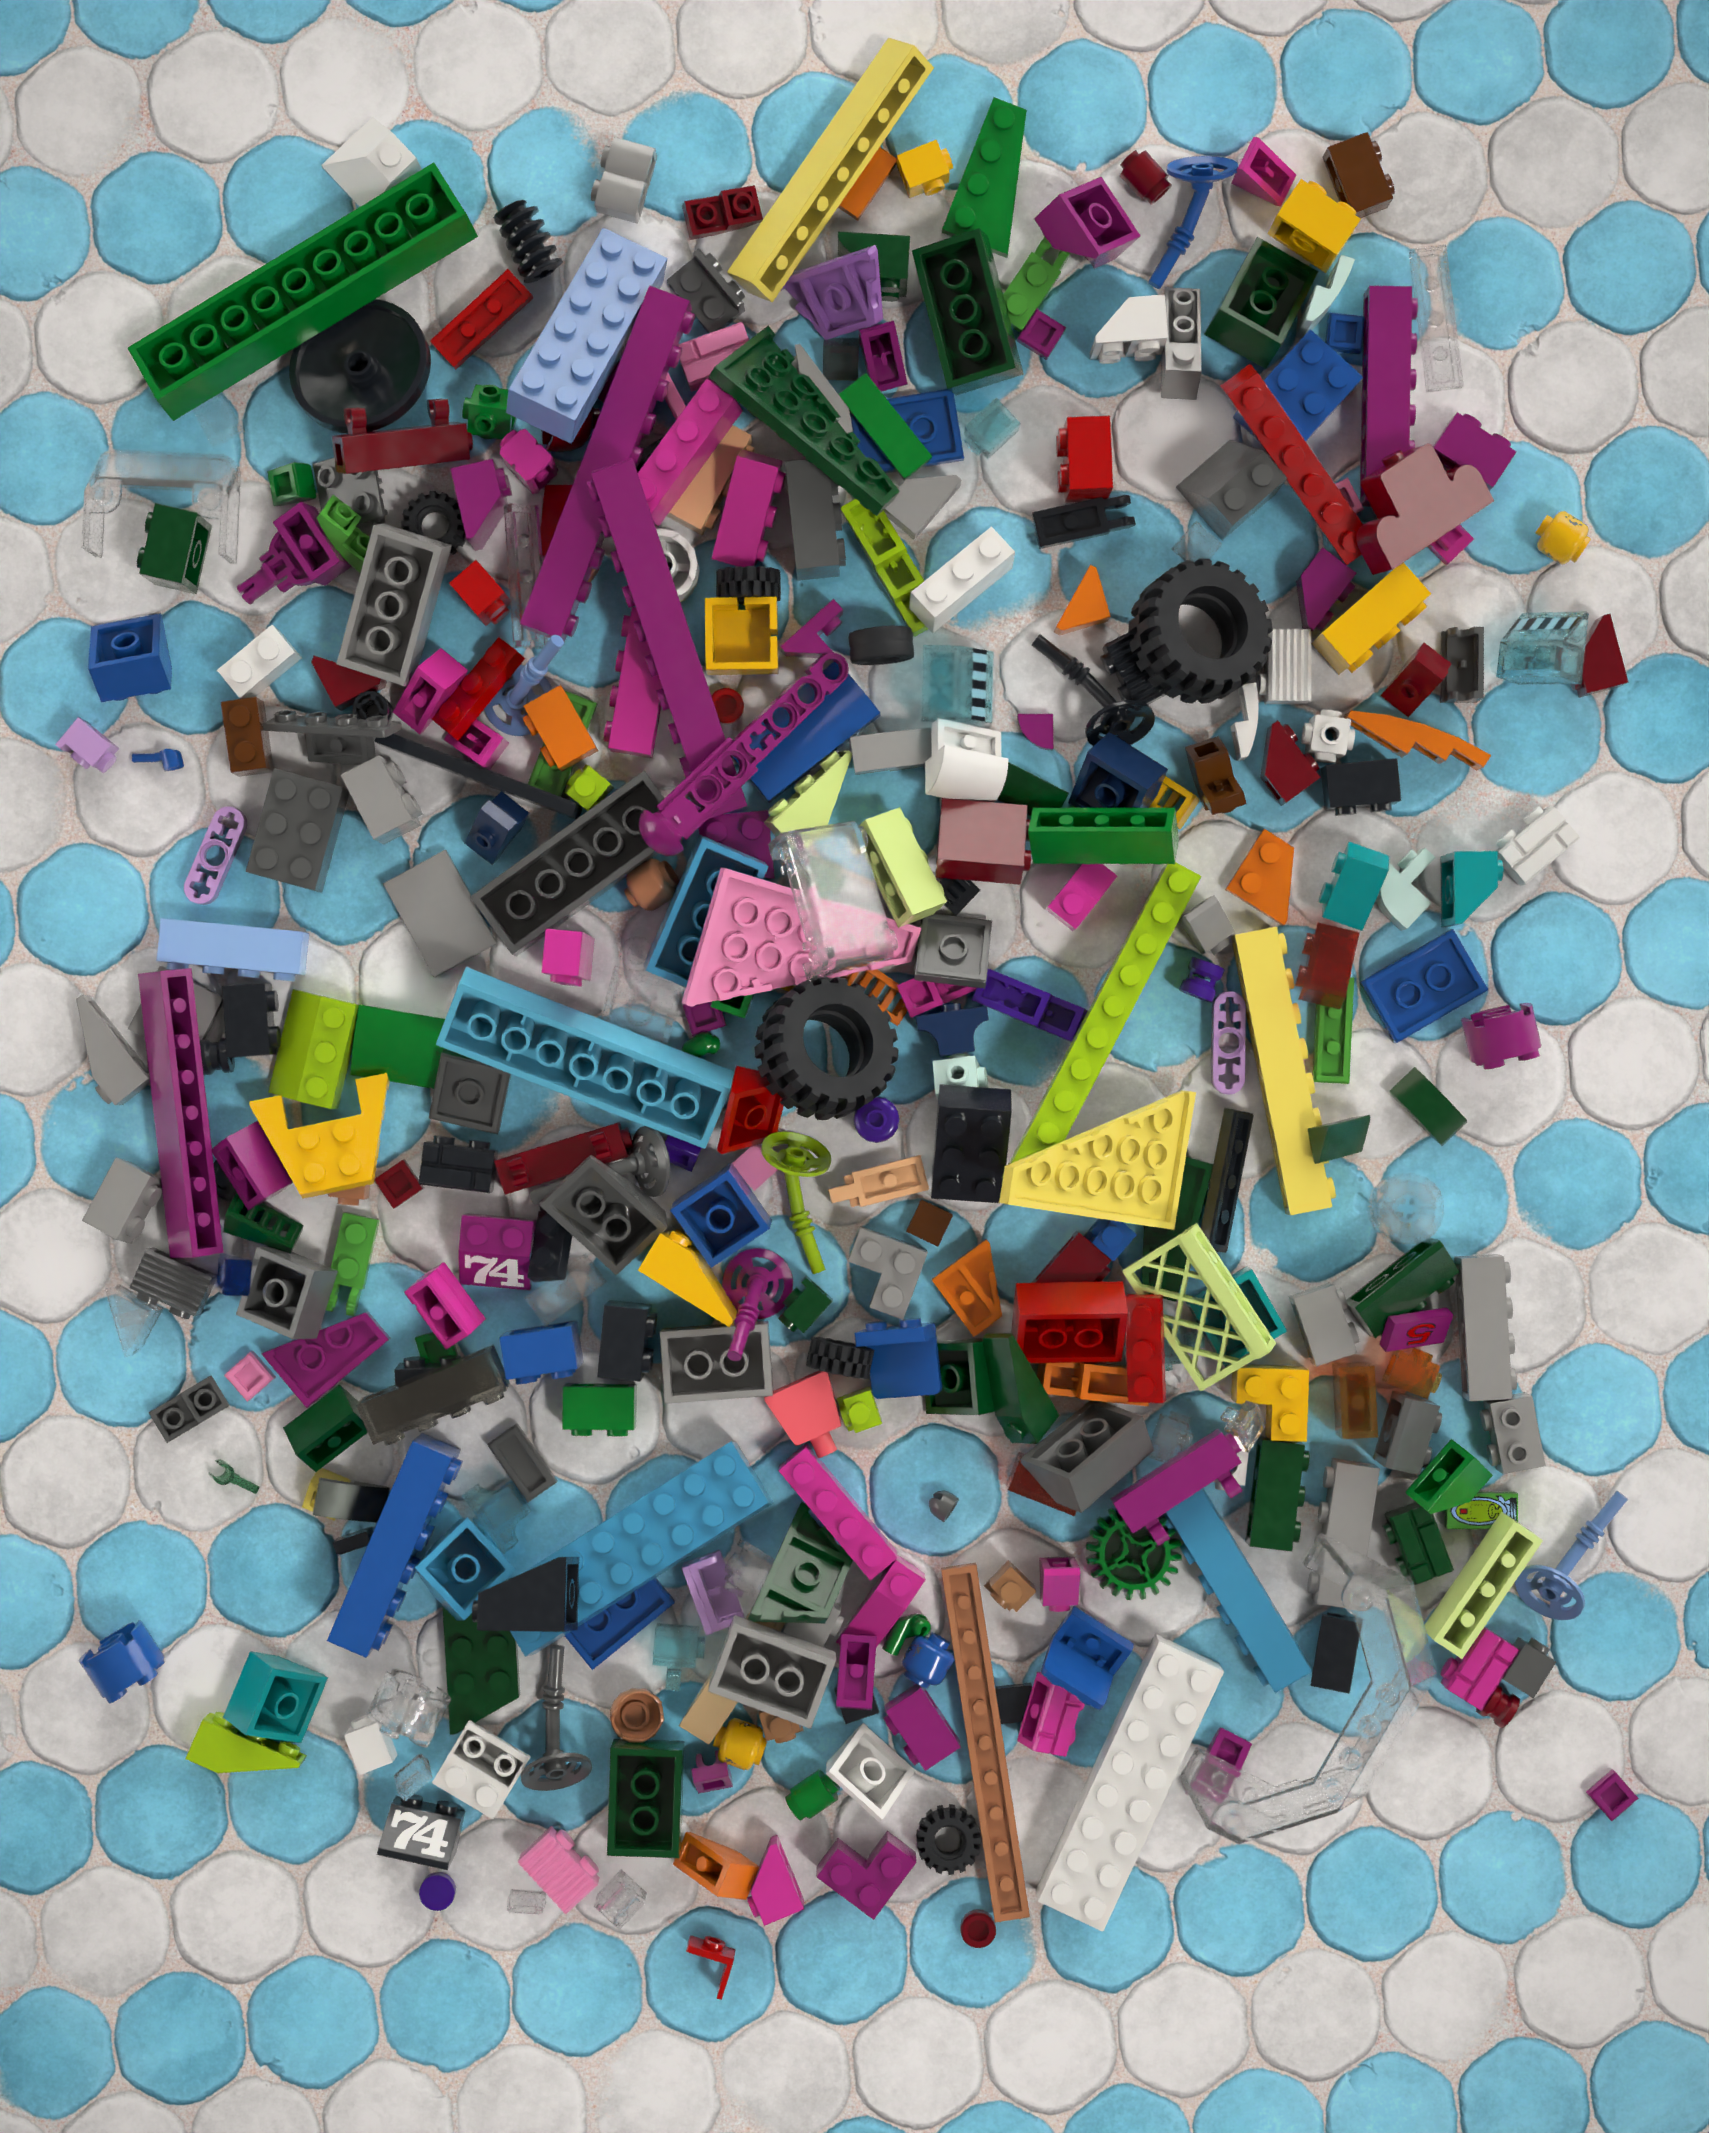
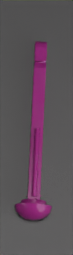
M829 653L819 657L804 671L808 676L797 678L733 740L728 737L656 806L659 810L658 812L653 814L648 810H644L639 818V830L646 845L655 852L665 856H675L684 850L680 843L682 837L687 840L758 771L756 765L823 702L825 695L831 694L844 682L849 672L846 659L837 653ZM829 659L835 661L839 666V675L834 680L826 678L822 670L823 664ZM803 683L809 684L814 690V699L809 704L803 703L798 698V688ZM778 707L784 708L789 713L790 720L784 728L776 726L773 722V712ZM766 728L772 732L761 739L760 745L762 749L750 748L749 745L752 742L750 734L753 736L759 735ZM729 755L734 756L740 766L738 773L734 776H728L722 769V762ZM702 780H708L714 786V795L708 801L702 800L697 794V785ZM686 794H688L690 800L685 798Z

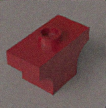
M1423 642L1386 687L1381 697L1409 717L1443 681L1452 663Z

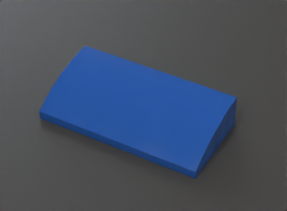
M835 661L823 670L826 678L834 680L839 675V666ZM848 673L844 682L831 694L825 695L823 702L756 765L758 771L750 780L765 799L771 803L818 766L820 761L831 752L837 751L847 743L850 737L856 736L880 717L881 712ZM805 684L797 692L798 698L803 703L809 704L814 699V690L809 684ZM778 707L773 712L772 718L775 725L780 728L786 727L790 720L787 710ZM766 728L759 735L753 736L750 734L752 739L749 745L750 748L762 749L760 745L761 739L772 732ZM732 756L739 765L738 760L734 756Z

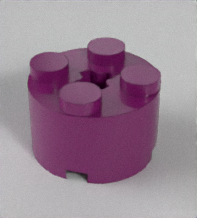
M1520 1003L1521 1010L1512 1012L1510 1005L1473 1013L1471 1014L1472 1020L1465 1017L1462 1018L1461 1022L1470 1061L1475 1063L1476 1066L1483 1065V1068L1486 1070L1504 1066V1060L1518 1057L1519 1061H1525L1539 1057L1538 1049L1542 1045L1533 1005L1531 1003Z

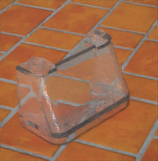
M855 821L795 829L780 833L768 843L772 860H782L785 863L780 870L782 875L787 874L806 939L802 947L804 951L810 950L808 954L810 962L802 964L808 981L892 959L894 950L898 948L895 932L889 929L866 850L868 837L863 826H858Z

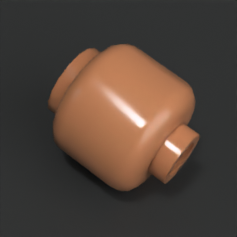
M650 858L627 874L626 882L628 887L624 889V892L634 907L640 905L647 911H654L672 899L679 879L667 861L663 860L660 862L657 859Z

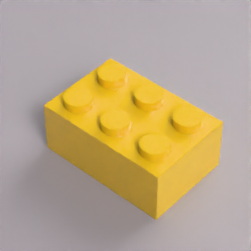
M1403 562L1323 631L1311 644L1338 675L1346 669L1353 673L1374 655L1370 650L1373 645L1379 650L1401 631L1396 626L1399 622L1406 626L1428 607L1423 601L1431 593Z

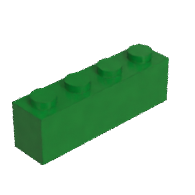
M1033 808L1028 829L1033 864H1175L1179 842L1175 808Z

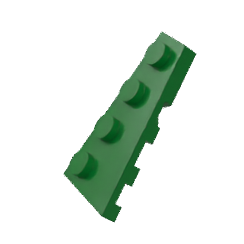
M993 97L942 227V233L951 237L980 228L989 238L992 253L1008 258L1026 109Z

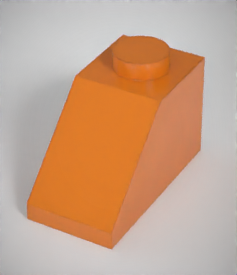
M692 1832L685 1833L681 1843L679 1858H675L673 1862L675 1867L717 1897L747 1900L759 1870L757 1864L738 1851Z

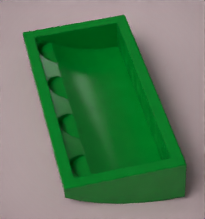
M359 1005L350 1075L369 1077L387 1073L390 1082L434 1089L441 1053L445 1049L437 1046L436 1042L445 1019Z

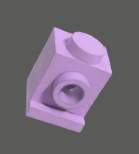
M79 717L55 744L58 748L68 753L73 750L74 752L70 756L85 769L92 766L102 773H105L114 764L117 758L114 754L119 750L115 744L91 724Z

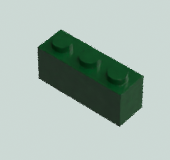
M1258 1436L1245 1538V1542L1250 1547L1292 1552L1293 1542H1299L1301 1522L1296 1521L1297 1508L1303 1507L1305 1500V1486H1300L1302 1472H1307L1310 1457L1309 1451L1305 1450V1444L1302 1442L1271 1441L1264 1436Z

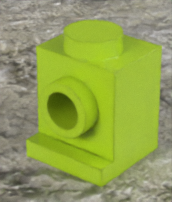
M585 765L583 769L579 768L571 776L564 793L586 811H589L604 800L614 787L593 768Z
M870 1386L837 1397L839 1409L848 1432L854 1430L855 1433L882 1424V1418Z

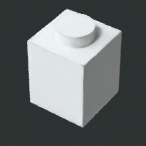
M367 1714L351 1722L352 1727L347 1730L344 1737L358 1774L361 1775L393 1763L398 1754L383 1715L372 1719L371 1714Z

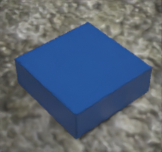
M1329 313L1325 343L1335 352L1360 354L1362 351L1365 316Z

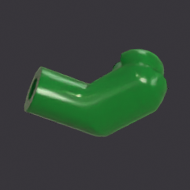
M917 1613L899 1618L890 1629L882 1649L898 1656L905 1639L918 1635L925 1637L929 1634L931 1630L930 1622L926 1616Z

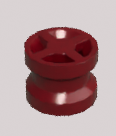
M1498 1685L1484 1709L1481 1711L1476 1708V1712L1483 1717L1489 1716L1493 1718L1495 1725L1504 1728L1516 1714L1520 1698L1514 1694L1507 1695L1503 1692L1502 1687Z

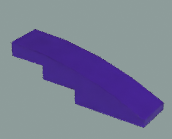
M987 969L985 989L977 988L972 998L974 1002L1071 1043L1088 1012L1083 1007L991 969Z

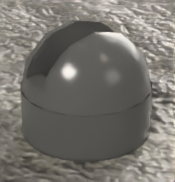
M943 1490L933 1494L934 1498L929 1500V1508L936 1518L945 1522L957 1505L959 1498Z

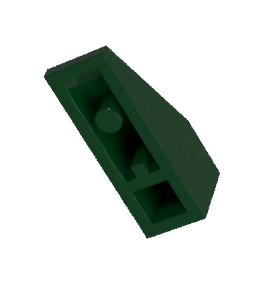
M986 1333L982 1339L995 1416L1011 1443L1038 1444L1060 1415L1012 1333Z

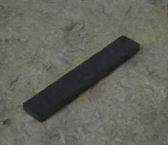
M396 734L385 738H375L374 742L385 748L576 820L581 815V806L573 801Z

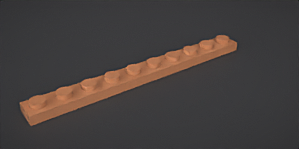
M976 1563L941 1568L994 1921L996 1923L1030 1917L977 1565Z

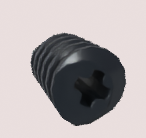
M520 200L500 209L493 218L495 223L501 226L499 231L501 236L507 239L505 244L508 250L514 251L511 257L514 263L520 264L517 270L520 276L526 277L524 283H532L553 273L563 261L561 258L550 259L549 257L557 248L555 245L544 246L543 244L551 235L549 232L538 233V230L545 224L543 219L532 220V217L539 211L538 207L531 206L526 208V200Z

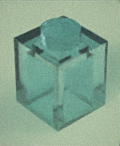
M995 398L965 426L964 435L967 438L964 442L975 455L979 456L982 453L989 459L1019 431L1021 423Z

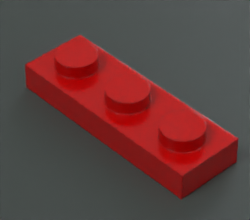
M507 269L430 340V343L456 370L533 299V295Z
M498 637L470 673L464 677L461 684L448 700L442 704L432 720L459 741L526 658Z
M1127 1294L1125 1297L1128 1310L1126 1324L1128 1402L1164 1403L1166 1401L1163 1295Z

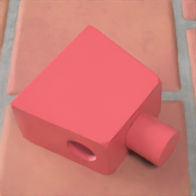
M818 1370L774 1390L773 1396H764L766 1404L795 1446L810 1440L817 1458H822L837 1450L829 1431L841 1426V1418L829 1372Z

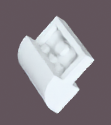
M937 718L931 724L932 756L925 761V794L949 799L995 802L1003 789L1008 770V758H1003L1001 753V732Z

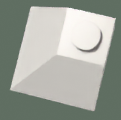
M374 117L321 165L359 207L422 170L417 158Z

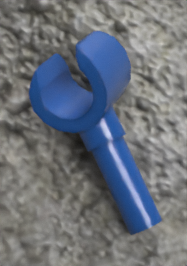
M164 749L157 753L132 754L133 763L162 761L164 771H173L184 767L181 752L178 750Z

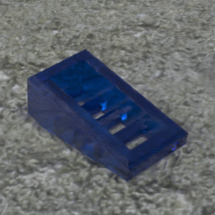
M220 1253L216 1285L221 1294L249 1296L252 1271L251 1260Z

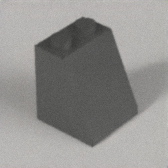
M1229 440L1178 484L1176 488L1223 541L1278 492L1287 477L1263 450Z

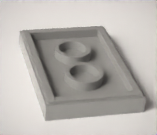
M443 850L383 883L433 977L436 978L498 944L480 910L470 898L471 894L447 850Z

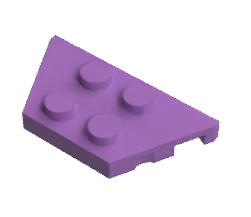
M876 245L793 272L781 289V291L786 289L796 299L798 304L795 309L804 318L811 321L814 328L825 340L873 326L883 319L878 250Z

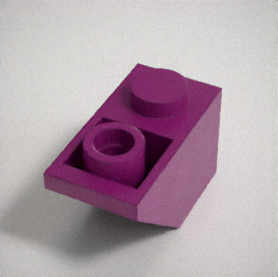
M1323 547L1296 581L1302 629H1311V632L1315 628L1322 631L1334 614L1329 609L1336 600H1339L1341 603L1345 601L1355 587L1350 581L1357 574Z

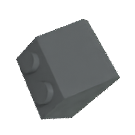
M1392 1391L1373 1459L1386 1468L1420 1475L1422 1467L1426 1468L1431 1458L1432 1447L1428 1446L1432 1433L1436 1434L1441 1425L1442 1413H1439L1440 1406L1427 1400Z

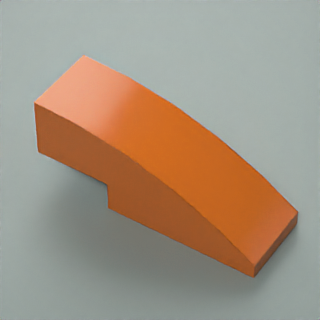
M1099 1362L1038 1363L1037 1377L1048 1395L1149 1406V1403L1128 1402L1127 1366Z

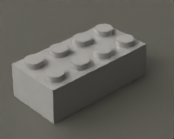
M385 523L373 525L337 665L402 686L408 685L421 660L452 545Z

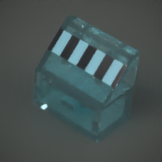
M1586 611L1522 613L1500 641L1496 677L1518 685L1581 684L1589 613Z
M923 645L921 722H934L937 718L958 723H992L994 652L964 646Z

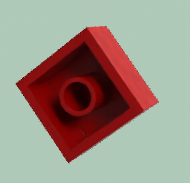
M1110 415L1067 417L1064 427L1059 428L1058 436H1056L1057 457H1063V464H1060V471L1057 472L1058 493H1064L1065 503L1082 502L1100 497L1108 499L1113 489Z

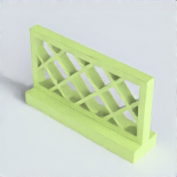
M1197 1223L1122 1270L1136 1294H1148L1149 1292L1154 1295H1163L1178 1300L1175 1317L1163 1314L1164 1336L1200 1391H1203L1251 1361L1260 1359L1270 1353L1276 1344ZM1177 1245L1180 1246L1187 1257L1185 1269L1165 1264L1168 1251ZM1161 1256L1160 1263L1153 1261L1154 1259ZM1191 1264L1196 1270V1272L1190 1271ZM1143 1266L1159 1269L1155 1287L1142 1284L1135 1271ZM1164 1271L1183 1275L1180 1293L1161 1289ZM1188 1277L1203 1281L1207 1287L1205 1299L1185 1295ZM1211 1295L1213 1296L1216 1302L1210 1301ZM1184 1301L1203 1306L1200 1323L1180 1319ZM1208 1307L1222 1310L1227 1318L1225 1329L1205 1325ZM1167 1322L1174 1324L1173 1330ZM1179 1325L1198 1330L1195 1347L1181 1344L1177 1338ZM1231 1325H1232V1327L1234 1328V1330H1235L1236 1332L1230 1331V1326H1231ZM1203 1331L1223 1336L1220 1354L1200 1349ZM1228 1338L1242 1341L1249 1353L1240 1359L1225 1355ZM1188 1353L1193 1354V1359L1190 1358ZM1198 1356L1218 1360L1216 1373L1204 1379L1196 1367ZM1223 1362L1231 1363L1222 1369Z

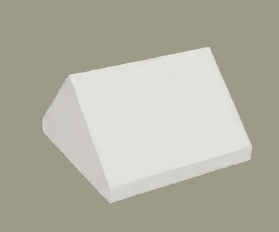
M864 1723L853 1732L826 1762V1775L879 1822L883 1820L916 1771Z

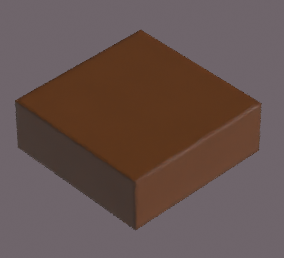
M921 1199L906 1232L938 1247L953 1214Z

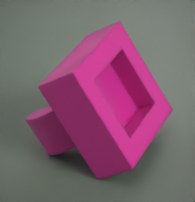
M1458 525L1427 547L1445 565H1448L1474 538L1461 525Z

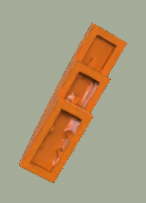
M1353 710L1346 713L1343 717L1351 719V727L1401 758L1407 755L1411 748H1414L1438 764L1446 761L1448 756L1452 755L1477 771L1483 768L1491 757L1490 754L1459 737L1422 723L1385 714Z

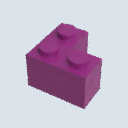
M889 1831L884 1834L867 1858H864L837 1838L817 1865L816 1877L874 1920L917 1863L916 1852Z

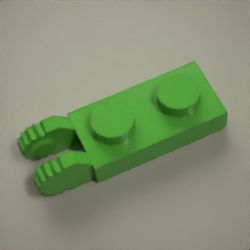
M1045 237L1038 245L1035 253L1031 252L1003 294L1011 327L1020 333L1060 277V270L1071 255L1069 252L1060 250L1053 265L1042 259L1046 251L1052 246Z
M343 1212L331 1268L337 1270L338 1273L327 1304V1311L333 1312L338 1301L339 1287L344 1285L352 1287L346 1303V1315L354 1316L356 1314L361 1290L365 1289L379 1219Z

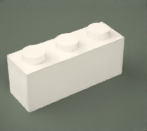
M991 526L911 592L909 609L934 633L1012 569L1015 551Z

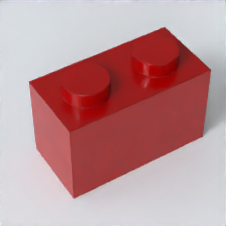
M477 560L472 562L449 583L485 626L490 622L494 625L499 623L510 612L507 607L512 604L511 600Z

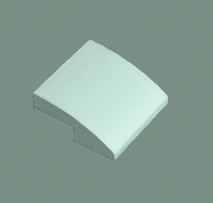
M1341 255L1329 275L1326 288L1316 285L1305 304L1295 337L1303 338L1310 329L1313 330L1322 320L1344 286L1355 259Z

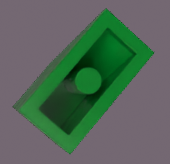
M1451 1439L1405 1493L1428 1513L1434 1514L1469 1503L1493 1475L1473 1455Z

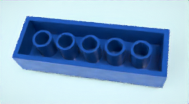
M421 1433L412 1441L329 1634L328 1642L365 1658L374 1649L379 1651L382 1644H385L393 1627V1624L388 1623L389 1617L393 1618L396 1611L400 1610L407 1594L406 1591L401 1589L404 1584L407 1585L410 1579H413L416 1573L414 1567L421 1560L416 1557L418 1551H422L424 1546H427L433 1534L435 1526L430 1524L432 1517L436 1518L438 1513L442 1512L449 1493L444 1492L446 1484L450 1485L452 1480L455 1481L463 1461L457 1459L461 1449L424 1433Z

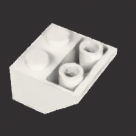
M1165 295L1128 297L1095 336L1090 351V360L1099 359L1101 364H1113L1120 362L1121 357H1135V361H1150L1156 359V355H1161L1168 339Z
M469 1720L432 1781V1784L489 1818L494 1819L531 1756Z

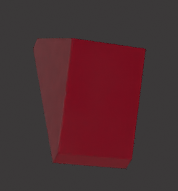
M313 655L311 663L334 707L340 711L353 705L355 698L359 694L366 691L378 692L386 686L387 681L337 665L336 662Z

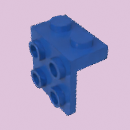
M921 1318L899 1320L900 1325L887 1326V1321L865 1323L866 1329L855 1333L856 1347L867 1346L875 1350L870 1378L872 1394L876 1399L935 1395L942 1390L935 1322L921 1323Z
M1073 1606L1052 1635L1041 1673L1053 1685L1064 1688L1075 1695L1082 1703L1100 1710L1106 1704L1113 1676L1132 1652L1134 1643Z

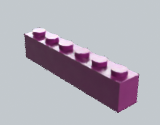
M1369 286L1364 293L1363 316H1365L1362 355L1360 502L1362 506L1371 507L1361 487L1362 479L1384 466L1381 460L1398 450H1401L1403 453L1415 448V441L1410 440V426L1415 424L1416 406L1415 404H1410V391L1415 390L1417 380L1416 369H1411V355H1415L1417 350V334L1412 333V320L1417 318L1418 299L1412 298V286Z

